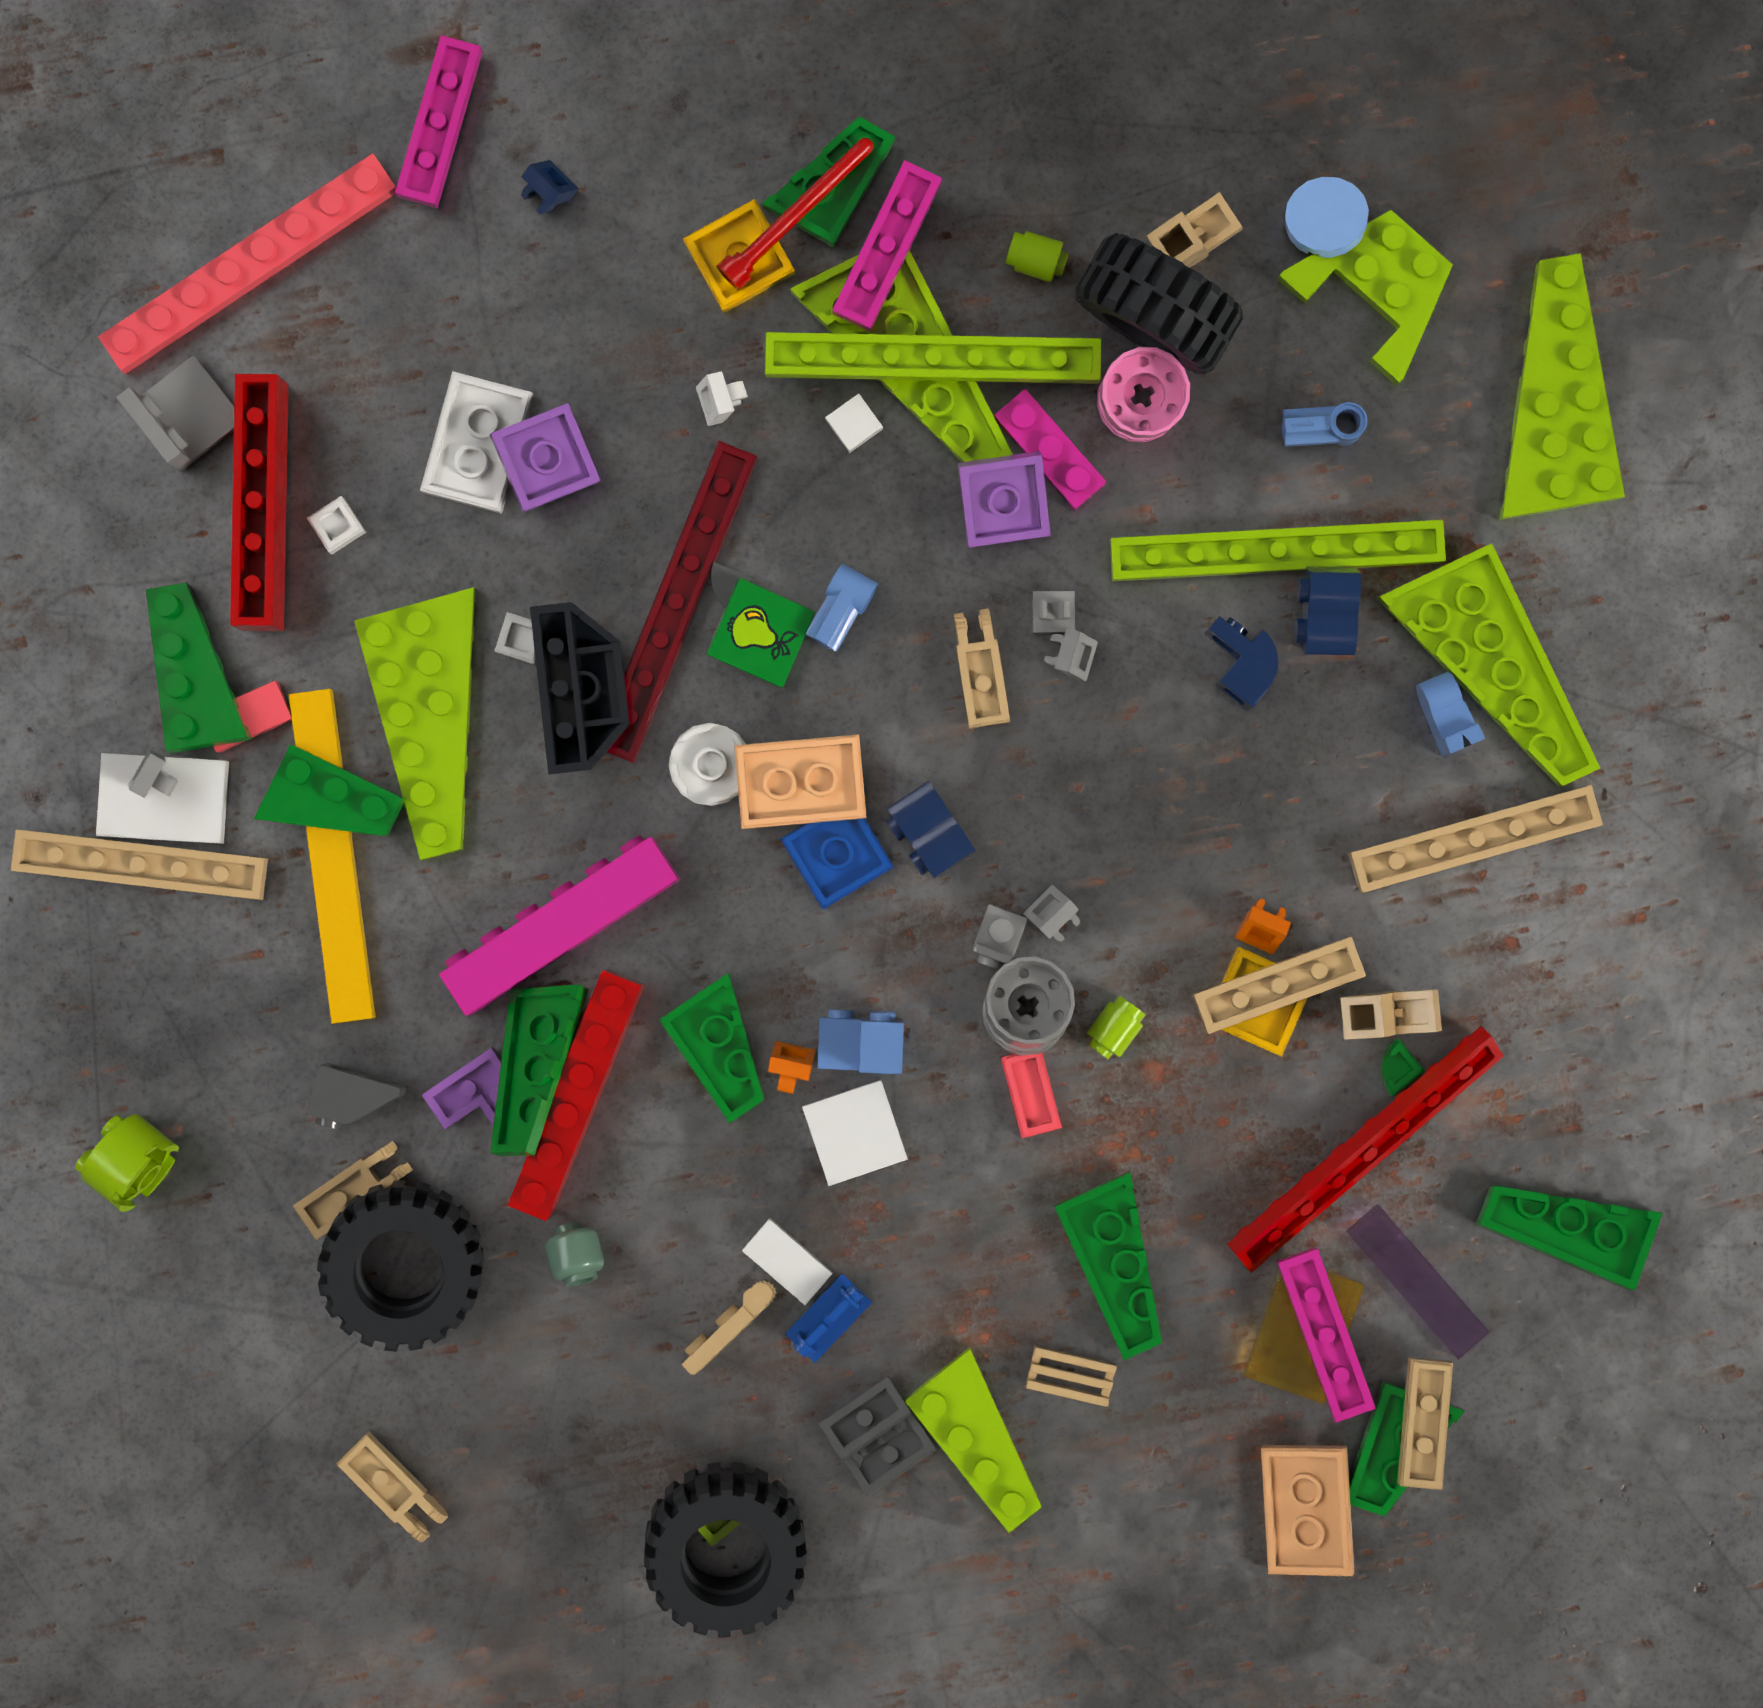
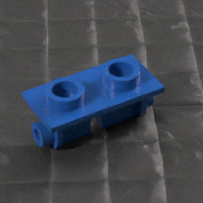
M842 1273L792 1325L785 1335L794 1343L793 1347L803 1357L808 1356L815 1363L872 1304V1301Z

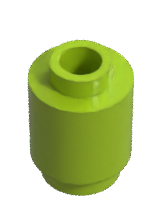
M1026 231L1025 234L1015 232L1005 264L1015 267V272L1051 283L1054 275L1062 277L1069 253L1062 251L1064 242L1030 231Z
M1119 995L1113 1003L1108 1002L1086 1033L1093 1038L1089 1046L1108 1060L1113 1053L1121 1058L1143 1027L1140 1022L1146 1014Z

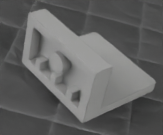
M194 356L187 359L143 395L128 387L116 397L165 461L181 472L234 431L233 403Z

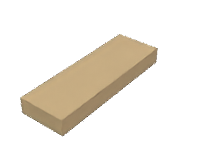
M1408 1357L1397 1483L1400 1486L1442 1490L1453 1363L1449 1360Z

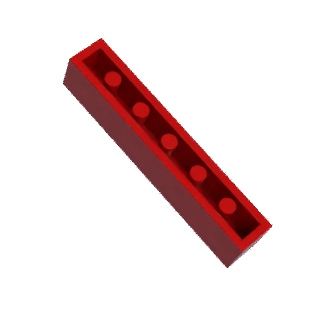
M235 373L230 625L242 631H284L289 384L277 374Z
M609 969L601 971L566 1058L536 1153L526 1157L507 1206L544 1221L553 1216L646 984Z

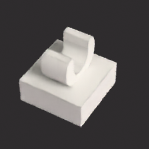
M722 371L707 374L696 386L708 426L723 423L734 412L733 407L742 403L741 399L748 397L743 381L726 385Z

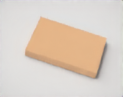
M859 734L734 745L742 829L867 818Z
M1263 1445L1261 1447L1268 1574L1353 1576L1355 1572L1347 1446Z

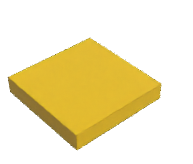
M755 199L683 238L684 244L723 314L795 275V270L779 241L752 266L754 271L749 275L751 280L739 291L730 285L716 268V265L728 254L731 256L736 252L741 254L770 226Z
M1237 947L1221 983L1275 964V962ZM1307 998L1221 1030L1282 1057Z

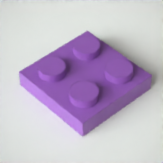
M568 403L490 434L522 513L601 481Z
M1040 451L957 463L966 539L969 548L1051 536L1043 459Z

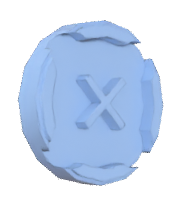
M1320 177L1307 181L1294 191L1287 202L1285 227L1289 239L1300 251L1307 254L1309 252L1319 254V257L1332 258L1346 254L1359 244L1367 228L1369 209L1365 196L1354 184L1341 178Z

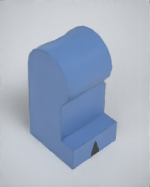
M1446 671L1416 685L1420 705L1441 756L1454 753L1485 739L1479 724H1475L1466 701H1463L1459 686L1450 672Z

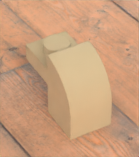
M1219 192L1187 215L1180 212L1148 234L1147 237L1153 247L1170 257L1176 258L1190 268L1209 256L1208 253L1243 230V227Z
M1438 989L1373 992L1340 998L1344 1040L1442 1031Z

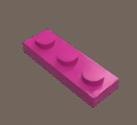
M1026 389L1021 391L994 415L998 425L1023 453L1041 452L1045 479L1073 511L1077 510L1106 484V480Z

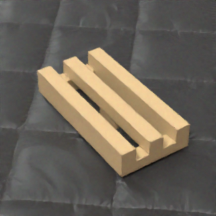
M1035 1345L1025 1386L1027 1389L1108 1407L1110 1391H1112L1113 1377L1116 1373L1117 1365ZM1042 1357L1105 1372L1104 1379L1041 1365L1040 1359ZM1037 1374L1101 1388L1100 1394L1037 1380L1036 1377Z

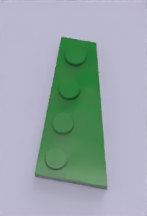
M185 582L145 589L165 751L177 753L252 740L249 730L244 725L239 713V705L235 695L230 690L224 675V667L220 657L212 645L209 637L210 632L192 587Z
M579 984L510 989L490 1149L491 1154L499 1157L535 1155L583 1009L588 988Z
M1128 1171L1053 1205L1124 1360L1162 1343L1146 1252L1140 1229L1139 1214L1133 1191L1131 1172Z

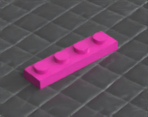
M440 35L395 194L398 198L438 209L483 51L481 46Z
M904 160L834 305L833 315L869 332L871 331L942 183L941 177Z
M1313 1247L1277 1260L1278 1269L1333 1420L1337 1423L1376 1409L1318 1248Z

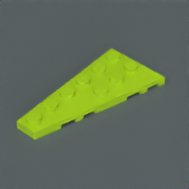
M910 250L870 332L832 314L834 305L858 255L790 288V293L830 333L953 336ZM879 380L961 462L1013 455L976 381Z
M1581 253L1540 260L1536 264L1529 309L1528 335L1524 343V362L1522 376L1519 378L1510 439L1512 445L1509 465L1506 468L1504 481L1506 486L1499 520L1615 501L1625 497Z
M1492 543L1376 598L1446 671L1453 675L1459 685L1558 787L1567 785L1600 769L1595 755Z
M475 587L354 620L402 796L406 799L404 803L419 858L422 861L463 850L466 799H464L465 776L468 764L467 738L470 725L472 687V642H474L475 629L473 622L477 591Z

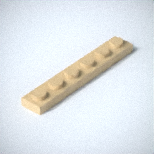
M1588 785L1350 852L1348 855L1359 893H1364L1602 826L1603 822L1592 785Z
M16 829L11 871L263 900L268 859Z

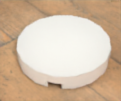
M713 723L693 726L680 735L674 744L675 746L671 751L669 760L672 782L679 792L694 803L707 806L728 803L739 794L734 745H746L740 735L726 726Z

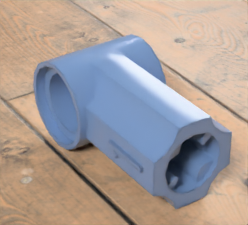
M1352 402L1330 407L1283 410L1282 438L1284 447L1323 444L1351 445L1360 438L1367 427L1368 419L1366 412L1361 406ZM1340 415L1353 417L1357 424L1356 431L1351 434L1339 431L1336 426V418Z
M842 563L825 592L826 599L811 622L806 636L837 653L857 616H861L864 613L879 583Z

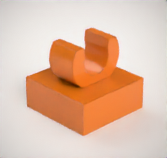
M1261 898L1255 906L1250 908L1240 923L1235 939L1273 955L1287 936L1291 922L1285 920V908L1280 907L1275 915L1264 911L1265 900Z
M775 1041L768 1072L780 1074L778 1091L793 1094L797 1078L809 1081L816 1049Z

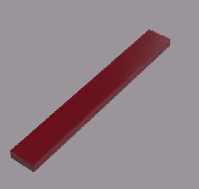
M721 441L717 443L624 674L630 725L606 753L635 764L710 578L713 564L717 561L758 459L754 454Z

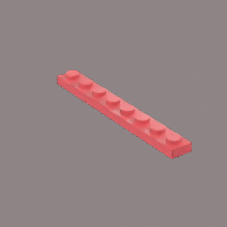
M372 153L99 335L98 338L120 371L127 374L395 195L396 186Z

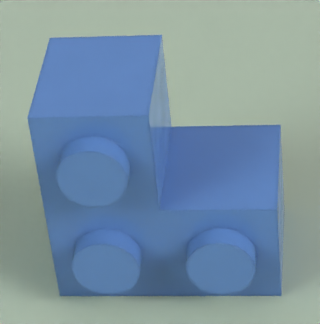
M829 1009L828 1017L819 1018L818 1069L859 1070V1073L902 1074L904 1021L895 1019V1012L870 1011V1018H853L854 1010Z

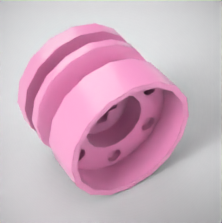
M1138 347L1121 354L1109 366L1097 389V409L1102 423L1113 435L1128 442L1146 443L1162 437L1183 417L1190 402V382L1185 368L1172 354L1157 347ZM1134 389H1137L1140 393L1147 391L1150 394V398L1146 401L1148 407L1145 408L1142 403L1136 405L1132 403L1131 399L1136 394Z

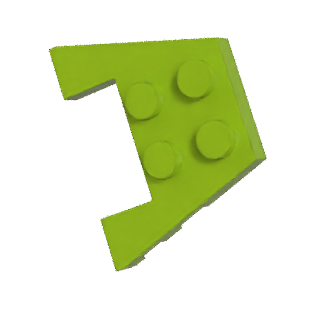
M1390 210L1367 223L1364 236L1359 244L1346 254L1332 258L1319 257V254H1312L1284 270L1277 280L1304 304L1332 273H1335L1397 329L1369 361L1397 386L1405 377L1453 264L1397 214Z

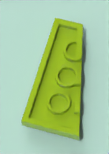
M968 1347L905 1398V1402L1008 1533H1010L1042 1506L987 1383L983 1378L973 1352Z

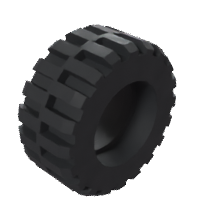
M1113 233L1103 239L1075 287L1076 301L1085 310L1092 313L1095 318L1141 347H1157L1172 354L1185 370L1199 375H1204L1214 370L1243 320L1242 309L1239 303L1235 302L1233 297L1222 291L1214 282L1209 281L1202 274L1187 267L1176 258L1170 257L1161 250L1124 234Z
M406 1180L393 1181L392 1186L388 1188H383L382 1184L369 1188L366 1195L355 1196L348 1202L346 1208L338 1213L322 1244L317 1271L320 1272V1279L318 1281L320 1296H326L328 1300L325 1308L331 1318L340 1317L342 1320L340 1329L349 1336L354 1331L362 1335L360 1343L369 1347L373 1346L374 1341L385 1343L384 1351L397 1352L399 1344H408L410 1351L422 1349L424 1341L431 1339L435 1344L446 1338L448 1329H457L465 1319L466 1312L472 1309L477 1299L484 1263V1249L480 1246L481 1235L478 1227L470 1223V1213L463 1205L456 1207L452 1203V1195L444 1190L440 1194L429 1191L430 1184L418 1182L417 1187H409ZM390 1231H408L422 1236L436 1248L441 1257L442 1271L436 1286L428 1293L412 1299H396L380 1293L368 1282L362 1271V1256L369 1242L376 1236Z
M720 1462L707 1464V1472L699 1474L698 1470L694 1468L684 1473V1483L680 1485L677 1481H673L665 1488L664 1499L656 1500L651 1509V1520L647 1521L645 1532L644 1567L646 1568V1580L649 1590L656 1592V1603L662 1611H668L671 1608L672 1620L683 1627L687 1622L693 1624L694 1633L706 1636L708 1630L718 1631V1638H731V1631L739 1629L742 1630L743 1635L756 1632L755 1624L761 1621L766 1626L777 1619V1608L780 1607L782 1610H787L794 1601L793 1590L801 1589L804 1580L803 1567L807 1566L803 1520L800 1519L799 1508L794 1498H787L786 1487L778 1480L773 1481L772 1484L769 1483L767 1472L759 1468H755L752 1474L745 1472V1464L732 1462L731 1469H720ZM720 1520H734L749 1525L763 1537L765 1553L754 1567L743 1574L733 1577H715L701 1572L688 1560L685 1553L687 1541L704 1525Z

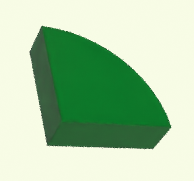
M1395 1038L1388 1045L1381 1061L1382 1082L1388 1094L1393 1097L1425 1071L1399 1038Z

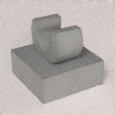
M1033 591V634H1065L1066 629L1075 631V591Z
M1070 629L1065 630L1064 636L1061 634L1051 635L1050 640L1061 645L1057 657L1045 656L1044 661L1071 678L1087 681L1098 641L1082 632Z
M149 749L129 782L128 787L130 791L145 798L151 786L170 796L178 781L177 778L161 770L166 762L165 757Z
M1051 885L1023 913L1049 939L1053 937L1060 942L1065 938L1059 932V929L1068 920L1075 926L1080 924V919L1075 914L1079 909L1054 885Z

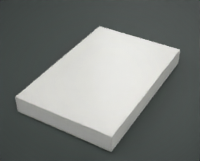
M452 371L420 491L428 495L502 514L510 482L490 434L528 419L534 394L522 389Z
M101 753L96 836L224 844L229 761L165 757L166 762L161 770L177 778L178 783L171 795L168 796L151 786L147 795L143 798L130 791L128 784L145 756Z

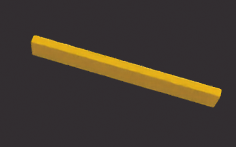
M323 689L289 694L295 746L343 768L333 690ZM306 826L331 1023L376 1018L352 832Z

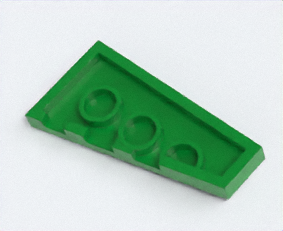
M1494 1185L1489 1187L1476 1225L1623 1289L1635 1291L1663 1213L1631 1209L1612 1204L1588 1202L1587 1200L1551 1196L1544 1193Z

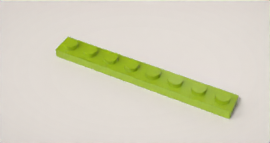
M766 332L765 376L774 378L1099 384L1101 381V339Z
M1443 520L1110 539L1112 582L1305 571L1306 566L1368 568L1441 564L1446 561Z

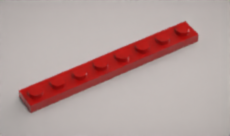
M1480 1026L1471 1035L1464 1037L1456 1048L1442 1060L1431 1065L1421 1078L1408 1089L1401 1091L1394 1101L1379 1114L1368 1119L1358 1132L1345 1143L1338 1145L1331 1155L1315 1169L1304 1174L1294 1187L1281 1198L1274 1200L1267 1210L1252 1223L1241 1228L1227 1245L1250 1273L1256 1270L1504 1056L1492 1035Z

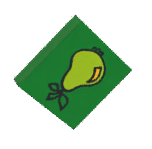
M738 578L705 655L783 688L815 611L742 578Z

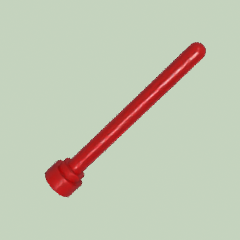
M861 138L741 254L739 252H736L733 256L728 254L718 263L716 268L728 283L738 291L751 280L749 275L754 271L752 266L872 152L873 142L869 138Z

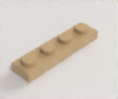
M1351 936L1193 993L1192 996L1207 1034L1360 979L1365 977L1366 974Z

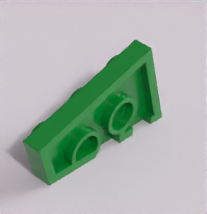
M859 116L822 149V153L804 169L798 170L784 187L775 195L769 196L762 203V208L780 217L861 138H869L873 142L872 152L795 225L797 228L835 248L895 143V136Z
M290 744L254 819L388 837L406 799Z
M729 972L659 1019L729 1124L765 1099Z
M1382 1380L1374 1403L1376 1409H1373L1349 1477L1350 1505L1385 1517L1407 1488L1397 1483L1405 1388ZM1450 1404L1448 1429L1453 1422L1456 1423L1465 1410Z

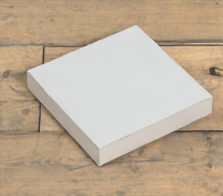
M882 1080L802 1106L828 1186L908 1160Z

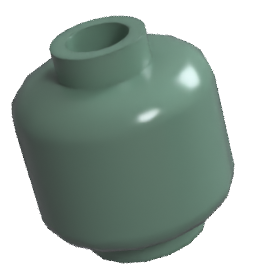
M570 1222L556 1227V1235L551 1237L545 1244V1251L553 1279L565 1282L566 1287L579 1286L596 1280L598 1278L597 1272L604 1266V1257L597 1232L591 1228H581L579 1222Z

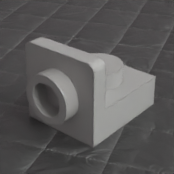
M988 904L971 951L979 953L977 962L999 970L1003 963L1007 964L1014 960V955L1028 918Z

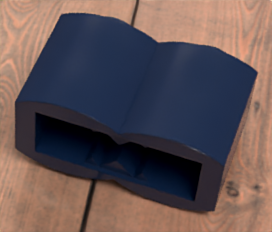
M1306 566L1305 577H1298L1297 602H1303L1302 618L1295 619L1294 642L1300 643L1304 654L1355 655L1361 596V572L1356 567Z
M929 780L887 808L892 817L887 819L886 823L898 841L906 837L915 851L909 857L922 876L930 872L935 879L975 852V848Z

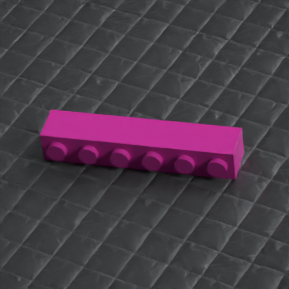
M641 835L633 838L620 847L623 855L610 863L606 858L599 860L585 870L588 876L586 879L575 886L571 880L562 884L550 893L553 900L541 908L536 903L525 908L514 916L518 923L506 931L499 926L482 936L479 940L483 945L469 954L465 948L445 961L448 968L439 973V976L464 1015L470 1016L509 992L510 989L515 988L681 880L653 837L644 840Z

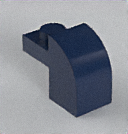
M1219 616L1204 634L1236 660L1216 683V686L1248 711L1257 704L1276 677L1278 670L1277 650L1272 639L1264 630L1257 633L1252 641L1245 637L1248 631L1239 622L1231 617H1228L1225 621Z

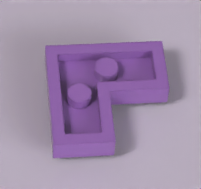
M494 1047L422 1094L444 1129L449 1128L478 1107L483 1110L491 1124H494L501 1057Z

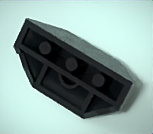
M572 602L530 607L548 774L592 770L630 725L621 642Z

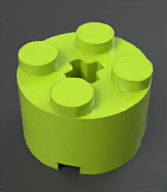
M139 1114L130 1115L125 1119L119 1115L111 1118L101 1131L103 1138L94 1149L86 1151L75 1165V1169L81 1173V1180L121 1212H127L137 1206L131 1201L141 1193L147 1198L159 1186L176 1160L170 1155L171 1151H179L177 1144Z

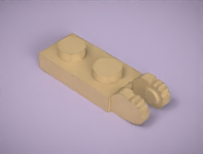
M988 608L979 610V626L984 639L982 642L968 644L967 620L963 612L954 614L958 641L956 652L969 729L1010 723L998 640H994Z
M393 1141L367 1159L365 1157L361 1158L293 1205L316 1240L328 1233L335 1217L346 1208L348 1202L355 1196H364L369 1188L382 1184L383 1188H388L393 1184V1181H398L413 1170L407 1162L393 1169L390 1175L384 1179H379L372 1166L380 1161H385L395 1153L398 1147Z
M760 1280L755 1285L753 1284L751 1288L743 1293V1306L739 1310L734 1304L731 1305L715 1321L720 1327L709 1338L702 1333L684 1350L689 1357L681 1365L690 1375L699 1373L773 1302L777 1293L774 1283L771 1284L770 1281Z
M370 1431L336 1463L394 1523L398 1522L418 1542H424L430 1536V1533L415 1515L408 1512L415 1503L433 1521L442 1524L448 1518V1514L442 1505L433 1496L426 1493L427 1489Z

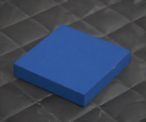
M865 818L803 824L780 838L822 910L894 868Z

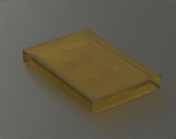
M1278 1270L1243 1375L1324 1404L1326 1398L1280 1271ZM1326 1271L1349 1333L1365 1285Z

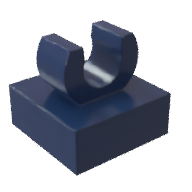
M551 160L530 164L521 176L528 183L522 190L521 196L524 199L533 198L537 192L542 197V204L537 209L539 214L548 213L557 204L570 201L579 189Z

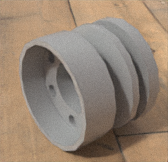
M1022 957L1003 965L991 978L982 1006L983 1025L991 1040L1004 1051L1020 1056L1038 1055L1053 1047L1064 1034L1071 1021L1075 1007L1073 986L1064 971L1053 962L1045 959ZM1020 1003L1025 1007L1030 1004L1035 1007L1032 1014L1033 1018L1028 1014L1022 1017L1018 1015Z

